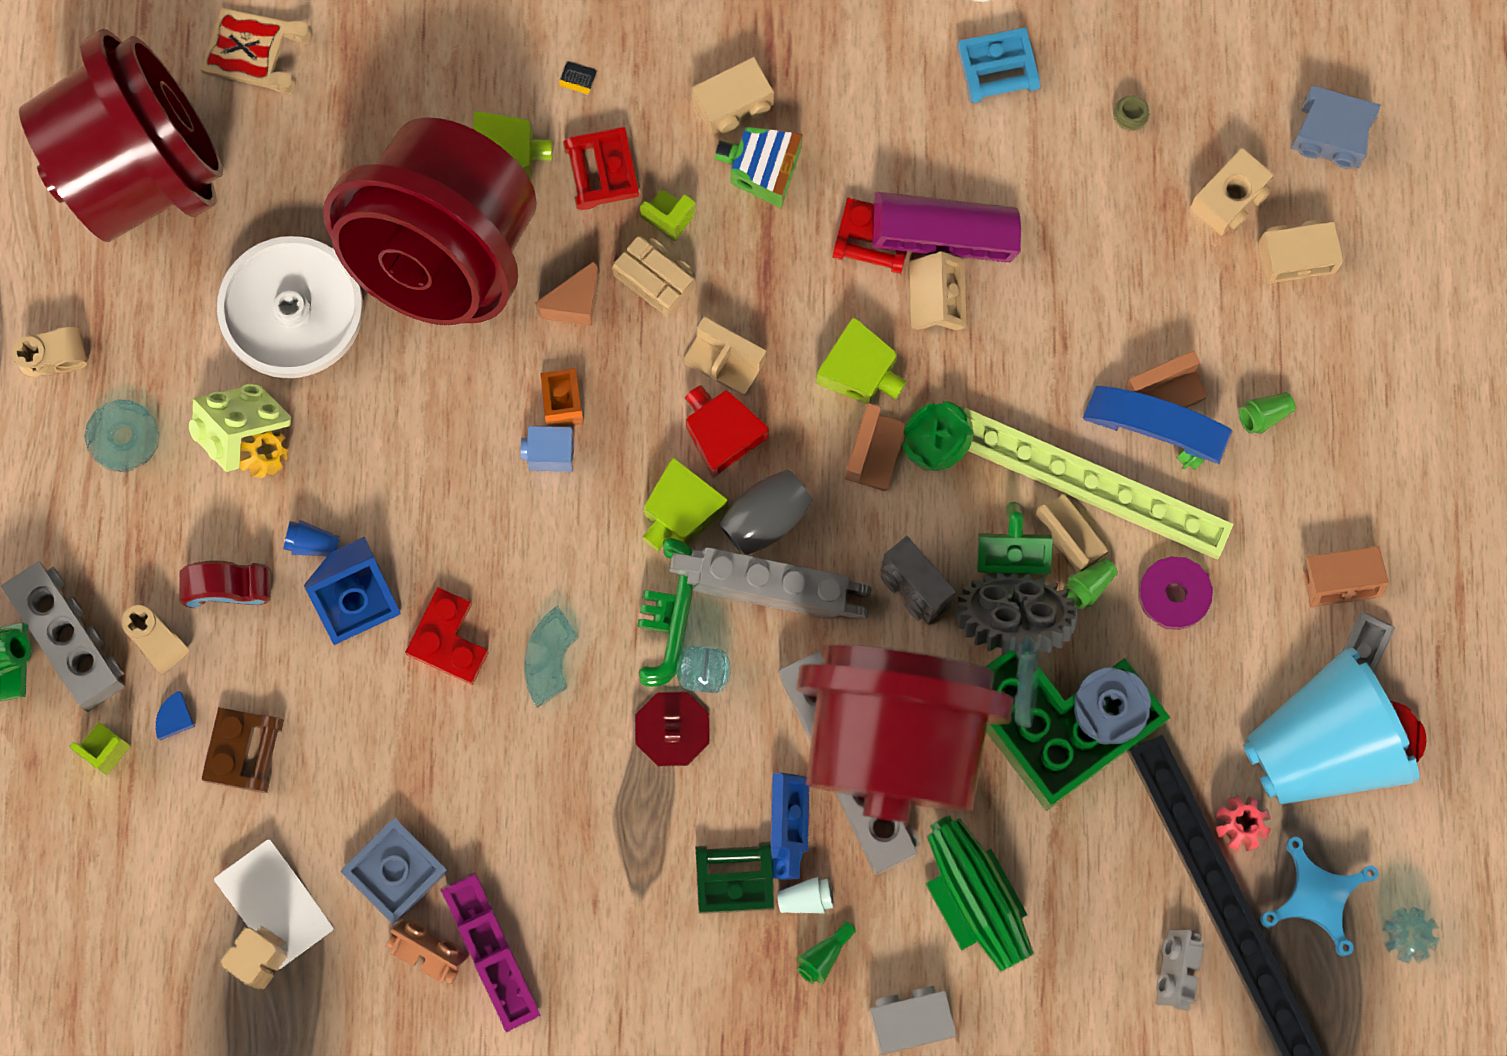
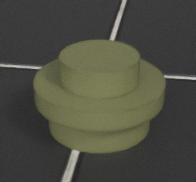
M1137 96L1122 98L1114 109L1116 123L1128 131L1141 129L1149 118L1147 104Z

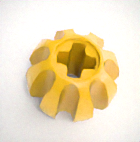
M272 431L241 438V458L239 464L241 471L250 468V476L264 478L266 473L273 476L283 468L280 460L286 461L289 449H285L281 445L282 440L286 439L280 431L274 434ZM257 448H263L264 454H258Z

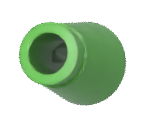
M1287 392L1247 400L1245 405L1239 409V419L1243 428L1248 433L1253 434L1256 432L1262 434L1289 414L1295 412V402Z
M1103 558L1070 576L1063 590L1068 591L1067 598L1075 599V607L1083 609L1086 606H1092L1113 578L1118 575V571L1110 560Z

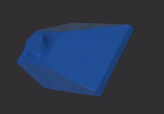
M365 536L332 551L304 584L333 645L401 614Z

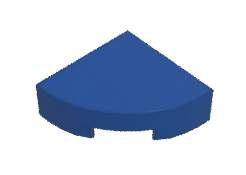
M181 691L171 695L158 711L155 730L157 739L160 741L195 727Z

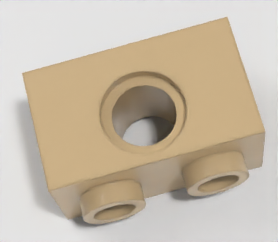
M1241 148L1195 196L1190 209L1221 236L1230 227L1235 231L1248 217L1249 214L1246 210L1253 203L1259 206L1271 193L1272 189L1268 186L1274 174L1245 149ZM1227 190H1237L1242 195V199L1231 198Z

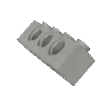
M38 561L1 585L23 621L28 624L32 635L78 705L89 712L125 688L119 678L124 672L112 655L106 658L99 648L105 643L93 626L86 628L80 619L85 613L73 596L67 599L62 592L61 587L66 584L54 567L47 569ZM54 597L52 609L41 613L39 610L41 602L45 598ZM66 627H73V637L67 642H59L60 632ZM87 656H93L94 663L92 668L87 672H79L78 665L80 661Z

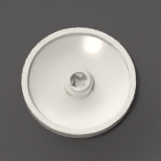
M299 236L273 238L259 243L243 253L227 271L221 283L217 299L219 326L232 351L252 369L279 378L309 376L328 368L338 361L355 341L361 327L364 310L360 285L343 267L335 250L320 241Z

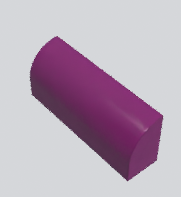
M875 192L873 248L935 254L942 251L956 257L1011 263L1021 252L1020 213L1016 207Z

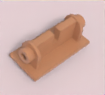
M403 919L391 930L393 934L386 944V947L391 949L390 954L411 966L416 965L420 955L426 959L420 971L442 984L445 981L452 984L459 971L457 969L469 957L460 952V948L455 943L444 939L439 940L427 933L426 927L418 922Z

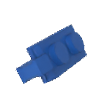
M774 773L772 781L771 822L773 878L782 880L799 879L800 861L803 852L808 851L809 786H806L805 776Z

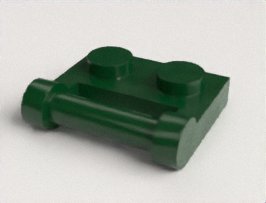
M760 842L759 846L737 848L707 849V845L695 846L699 914L774 910L770 842ZM760 861L761 871L708 874V864Z

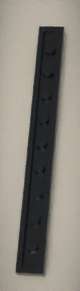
M1163 734L1130 749L1127 753L1278 1055L1324 1056Z

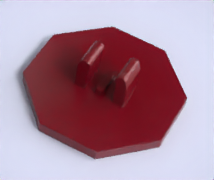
M657 692L635 714V745L658 767L688 766L710 744L709 713L687 692Z

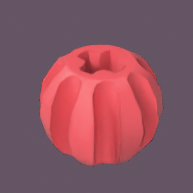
M1235 796L1227 799L1230 810L1223 806L1219 807L1215 817L1223 821L1224 825L1215 828L1219 838L1223 835L1229 836L1230 842L1227 845L1228 847L1238 851L1241 842H1243L1246 850L1251 851L1259 848L1260 844L1257 837L1267 840L1271 828L1266 827L1263 821L1270 820L1271 817L1268 809H1265L1263 812L1257 809L1256 806L1259 800L1248 796L1246 804H1243L1241 797ZM1243 816L1244 822L1250 823V827L1244 831L1241 824H1236V820Z

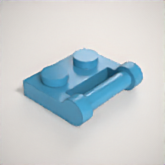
M1026 27L958 41L957 49L971 104L982 102L984 97L1023 89H1027L1029 92L1040 90L1039 75ZM1023 67L1025 74L982 84L979 83L978 79L980 75Z

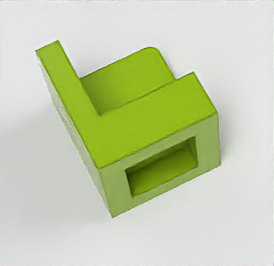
M662 189L650 204L647 201L641 204V218L676 241L696 215V202L685 194L678 200Z
M98 722L81 745L73 741L69 746L70 749L106 775L111 772L131 747L100 722Z

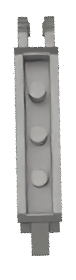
M705 547L702 551L693 550L692 556L675 553L671 557L669 572L688 576L687 583L693 585L692 590L699 593L822 618H836L839 615L857 619H867L868 617L867 608L846 604L845 599L846 594L857 597L871 596L872 588L865 584L848 581V576Z

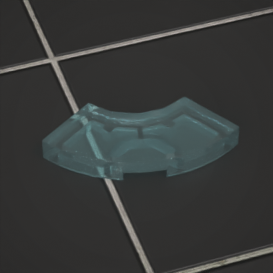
M559 606L552 609L539 622L531 635L525 653V681L536 708L568 688L563 677V659L568 648L579 637Z

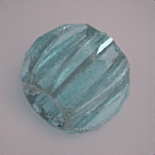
M689 646L679 656L676 666L677 679L686 690L718 693L727 685L731 675V663L725 651L718 648Z
M1402 907L1392 912L1394 922L1385 920L1382 932L1389 934L1390 941H1385L1383 944L1388 952L1394 948L1397 949V960L1409 964L1413 956L1415 961L1420 963L1430 958L1427 948L1431 950L1437 949L1440 938L1434 937L1432 930L1439 927L1434 918L1427 922L1425 921L1424 910L1413 907L1409 915L1406 908ZM1413 928L1415 931L1412 936L1415 941L1412 942L1407 940L1410 934L1407 929Z

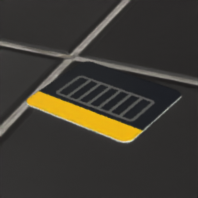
M568 61L561 75L559 86L583 94H589L597 71Z

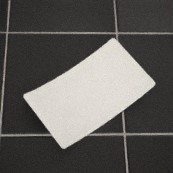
M266 840L214 878L215 883L249 928L257 931L260 926H263L285 941L282 949L286 951L288 957L279 969L333 931V926L271 840Z

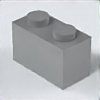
M930 986L912 991L914 998L899 1001L898 995H893L875 1000L877 1007L871 1008L869 1013L879 1054L884 1055L954 1038L956 1032L946 992H936L935 986Z

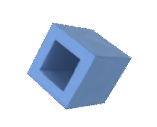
M528 426V438H521V459L527 460L529 471L573 472L574 435L572 427Z

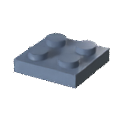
M393 818L340 872L395 926L448 870L396 818Z

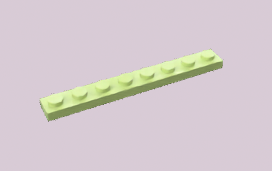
M964 409V412L972 422L974 433L969 452L1218 560L1221 556L1234 525L1233 523L970 409Z

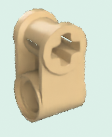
M63 327L51 332L24 336L14 343L11 351L14 362L19 366L21 372L29 377L76 371L87 365L81 330L77 327ZM36 352L33 355V361L27 362L30 359V353Z
M132 606L123 614L121 623L125 633L140 648L143 656L162 676L191 652L169 627L167 628L146 606ZM139 618L148 626L144 631L137 628L135 624Z

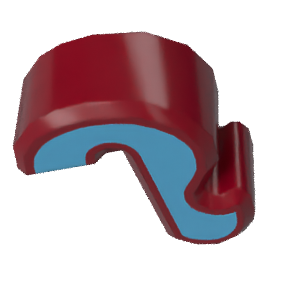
M210 560L188 564L179 572V602L188 608L199 607L205 604V601L262 605L271 600V569L264 564L238 565L228 561Z

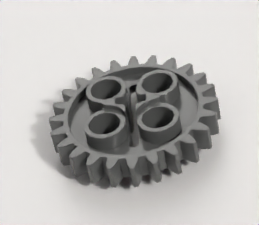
M997 573L996 579L983 575V583L972 580L971 587H963V593L958 595L956 620H959L958 628L965 629L964 636L966 638L975 637L974 644L976 646L987 643V651H992L998 647L1001 648L1002 655H1006L1012 650L1015 651L1018 657L1022 656L1023 651H1029L1031 655L1037 656V649L1051 653L1052 645L1062 648L1063 640H1071V634L1075 633L1078 608L1074 607V598H1067V590L1057 591L1058 583L1044 584L1045 577H1040L1035 581L1031 579V574H1026L1023 578H1020L1017 573H1011L1010 577Z

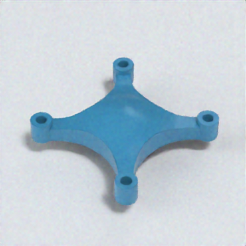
M1292 837L1286 842L1285 847L1291 853L1296 866L1294 890L1283 906L1275 911H1267L1262 914L1260 922L1264 927H1272L1279 920L1286 918L1310 920L1321 926L1330 935L1338 955H1350L1354 947L1346 939L1342 927L1344 905L1350 893L1363 882H1371L1378 877V870L1374 866H1367L1361 872L1354 875L1343 876L1329 873L1310 861L1303 850V841L1299 837ZM1292 843H1295L1297 847L1294 848ZM1267 916L1271 918V922L1267 921ZM1343 945L1346 946V951L1343 950Z

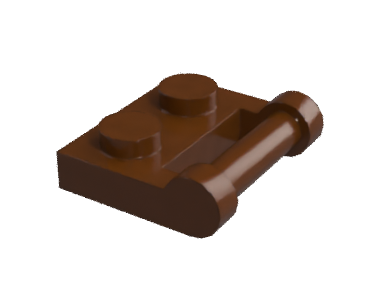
M218 707L201 780L212 784L268 793L270 782L267 781L277 733L282 732L284 720L273 716H262ZM254 728H261L263 732L252 777H244Z

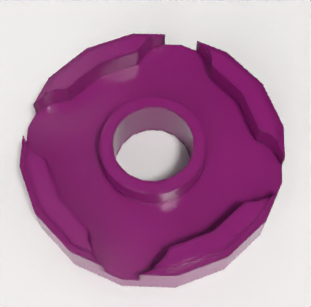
M1170 556L1158 560L1146 570L1139 584L1138 599L1143 612L1148 618L1158 623L1157 625L1165 629L1182 630L1194 626L1206 615L1212 603L1213 587L1208 574L1199 564L1185 557ZM1171 584L1181 586L1185 592V599L1181 602L1169 600L1166 595V587Z

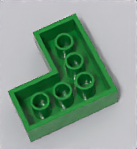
M1010 650L1006 655H1000L985 666V668L995 673L992 690L1009 695L1014 699L1010 723L987 724L986 732L1046 812L1162 727L1171 718L1148 689L1151 707L1149 709V717L1141 732L1124 743L1100 744L1095 739L1089 737L1076 720L1074 713V697L1076 694L1065 701L1027 651H1023L1022 656L1018 657L1015 651ZM1125 658L1111 667L1125 672L1129 671L1139 677ZM1109 696L1105 697L1106 704L1103 710L1106 713H1113L1114 716L1119 715L1118 708L1122 705L1119 699L1112 700Z

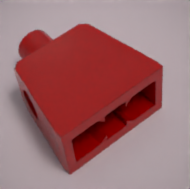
M700 385L685 396V400L695 411L686 419L687 431L713 478L768 439V427L729 391H723L712 399L703 386Z

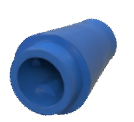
M299 520V523L290 521L283 550L292 551L291 555L327 557L332 551L337 549L340 536L333 535V533L302 520Z

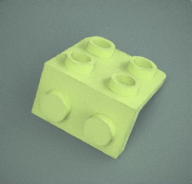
M246 384L241 388L223 392H212L206 396L193 398L192 420L189 422V431L193 440L197 441L208 452L210 458L215 460L225 472L239 469L241 438L288 427L291 425V416L261 386Z

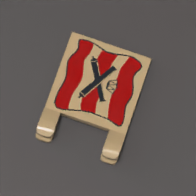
M221 8L201 72L202 74L267 87L282 94L291 95L296 86L292 76L285 72H273L284 37L300 44H308L312 32L308 30V25L304 22H286Z

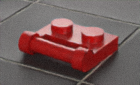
M625 127L574 136L563 141L565 153L570 156L577 190L575 203L578 210H588L597 205L639 197ZM592 148L601 189L591 191L583 154V151Z
M847 197L832 258L843 260V257L891 268V272L902 274L907 251L896 250L894 255L847 243L849 237L873 243L874 223L873 203Z

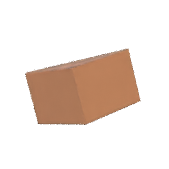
M594 261L535 302L537 313L541 319L592 326L599 284L598 267Z

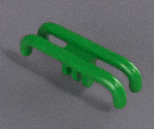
M667 538L663 541V553L667 558L671 559L675 553L692 556V549L685 542L675 538ZM679 574L676 595L649 590L643 591L642 598L647 601L656 602V606L641 605L640 613L654 616L653 620L638 619L637 627L669 633L663 662L659 666H645L639 670L640 683L644 686L660 687L669 683L677 673L693 594V585L687 583L688 576Z

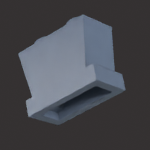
M1312 85L1304 99L1301 110L1308 114L1291 149L1299 151L1301 155L1308 158L1321 157L1331 160L1335 165L1342 168H1359L1367 156L1368 134L1378 116L1380 104Z

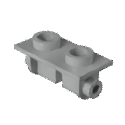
M1168 930L1167 938L1163 944L1164 958L1161 975L1156 985V1005L1174 1006V1008L1189 1011L1190 1004H1195L1198 977L1187 975L1186 973L1187 968L1200 970L1204 943L1201 942L1202 935L1191 933V930Z

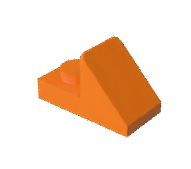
M576 368L540 373L547 427H567L584 424Z

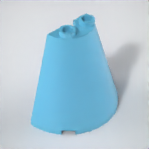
M1349 647L1339 653L1246 737L1248 743L1243 745L1244 751L1252 765L1259 762L1265 773V776L1260 778L1261 784L1268 797L1272 798L1275 796L1280 805L1412 784L1420 779L1415 757L1411 756L1408 758L1406 754L1410 743L1393 706L1366 662L1361 665L1358 664L1356 659L1360 658V655L1353 647Z

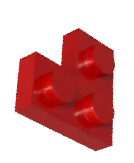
M437 587L405 654L473 686L489 652L487 649L457 636L472 606L471 602Z

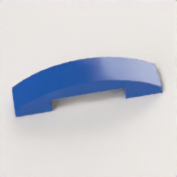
M1106 386L1095 387L1083 416V420L1117 431L1121 427L1182 447L1186 454L1220 464L1233 432L1231 428L1177 404L1138 392Z

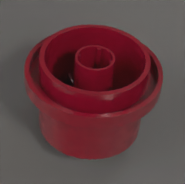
M100 29L80 43L84 66L20 106L19 117L29 145L39 162L37 171L45 187L58 202H65L83 225L102 241H113L173 205L190 217H197L216 205L217 198L213 181L223 175V168L213 141L175 78L158 56L138 37L131 36L122 42L109 30Z
M425 117L413 119L405 123L398 130L376 164L357 166L343 173L325 200L323 216L339 261L349 275L364 290L388 307L413 319L436 325H457L490 320L501 313L518 283V268L512 252L535 214L537 201L535 190L527 174L517 161L501 146L480 132L463 124L447 119Z
M853 645L826 646L823 664L800 665L797 679V691L817 697L806 786L864 797L863 816L909 823L912 805L956 811H973L987 724L1010 723L1014 699L1009 695L993 691L994 671L978 665L900 650Z

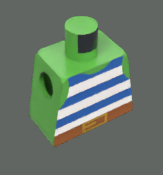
M747 127L743 132L740 144L720 139L714 159L732 165L730 173V183L782 208L801 151L802 134Z

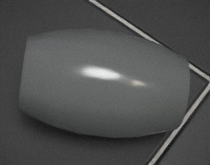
M785 470L766 477L744 492L731 505L719 526L741 554L749 555L765 549L791 531L803 518L813 499L797 477L790 470Z

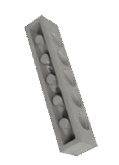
M819 651L779 670V678L810 742L812 740L816 703H813L807 694L797 691L796 686L800 665L823 664V658ZM835 792L875 876L916 857L918 852L915 847L919 846L920 842L911 825L905 827L903 822L886 820L892 824L894 833L889 838H879L873 832V824L883 819L863 816L864 804L857 799V796Z

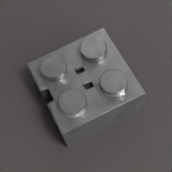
M908 536L884 554L881 572L883 573L881 579L893 593L899 591L907 600L904 605L917 621L923 619L929 625L951 606L956 591Z

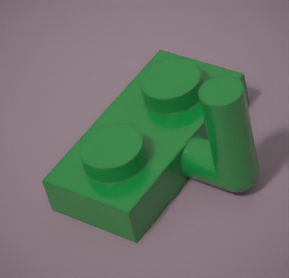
M1010 502L1006 506L1009 518L1008 534L978 533L977 572L1051 574L1052 535L1023 534L1024 517L1018 503Z

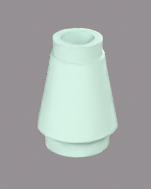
M817 876L784 890L777 891L781 913H826V909L834 908V896L829 878L820 879Z

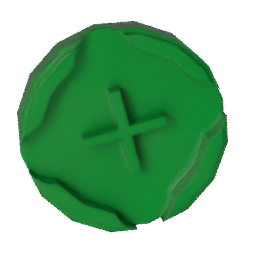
M942 401L943 403L936 405L934 402L926 404L913 413L905 425L903 450L908 458L923 470L940 471L950 468L964 457L971 446L974 435L972 422L964 410L952 402Z

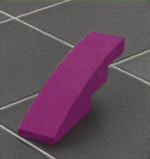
M474 872L442 887L441 892L505 1031L513 1030L541 1016L476 873Z

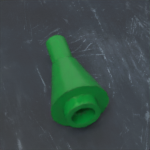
M845 921L830 938L824 939L797 956L796 961L799 966L796 969L798 973L811 984H814L815 981L824 984L841 952V948L855 934V928Z

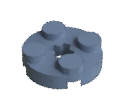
M1109 667L1099 669L1087 676L1074 697V713L1079 726L1089 737L1095 739L1100 744L1106 745L1124 743L1138 735L1145 727L1151 707L1150 694L1139 677L1129 671L1125 672ZM1109 696L1112 700L1119 699L1122 705L1118 708L1119 715L1114 716L1113 713H1106L1103 710L1106 704L1105 697Z

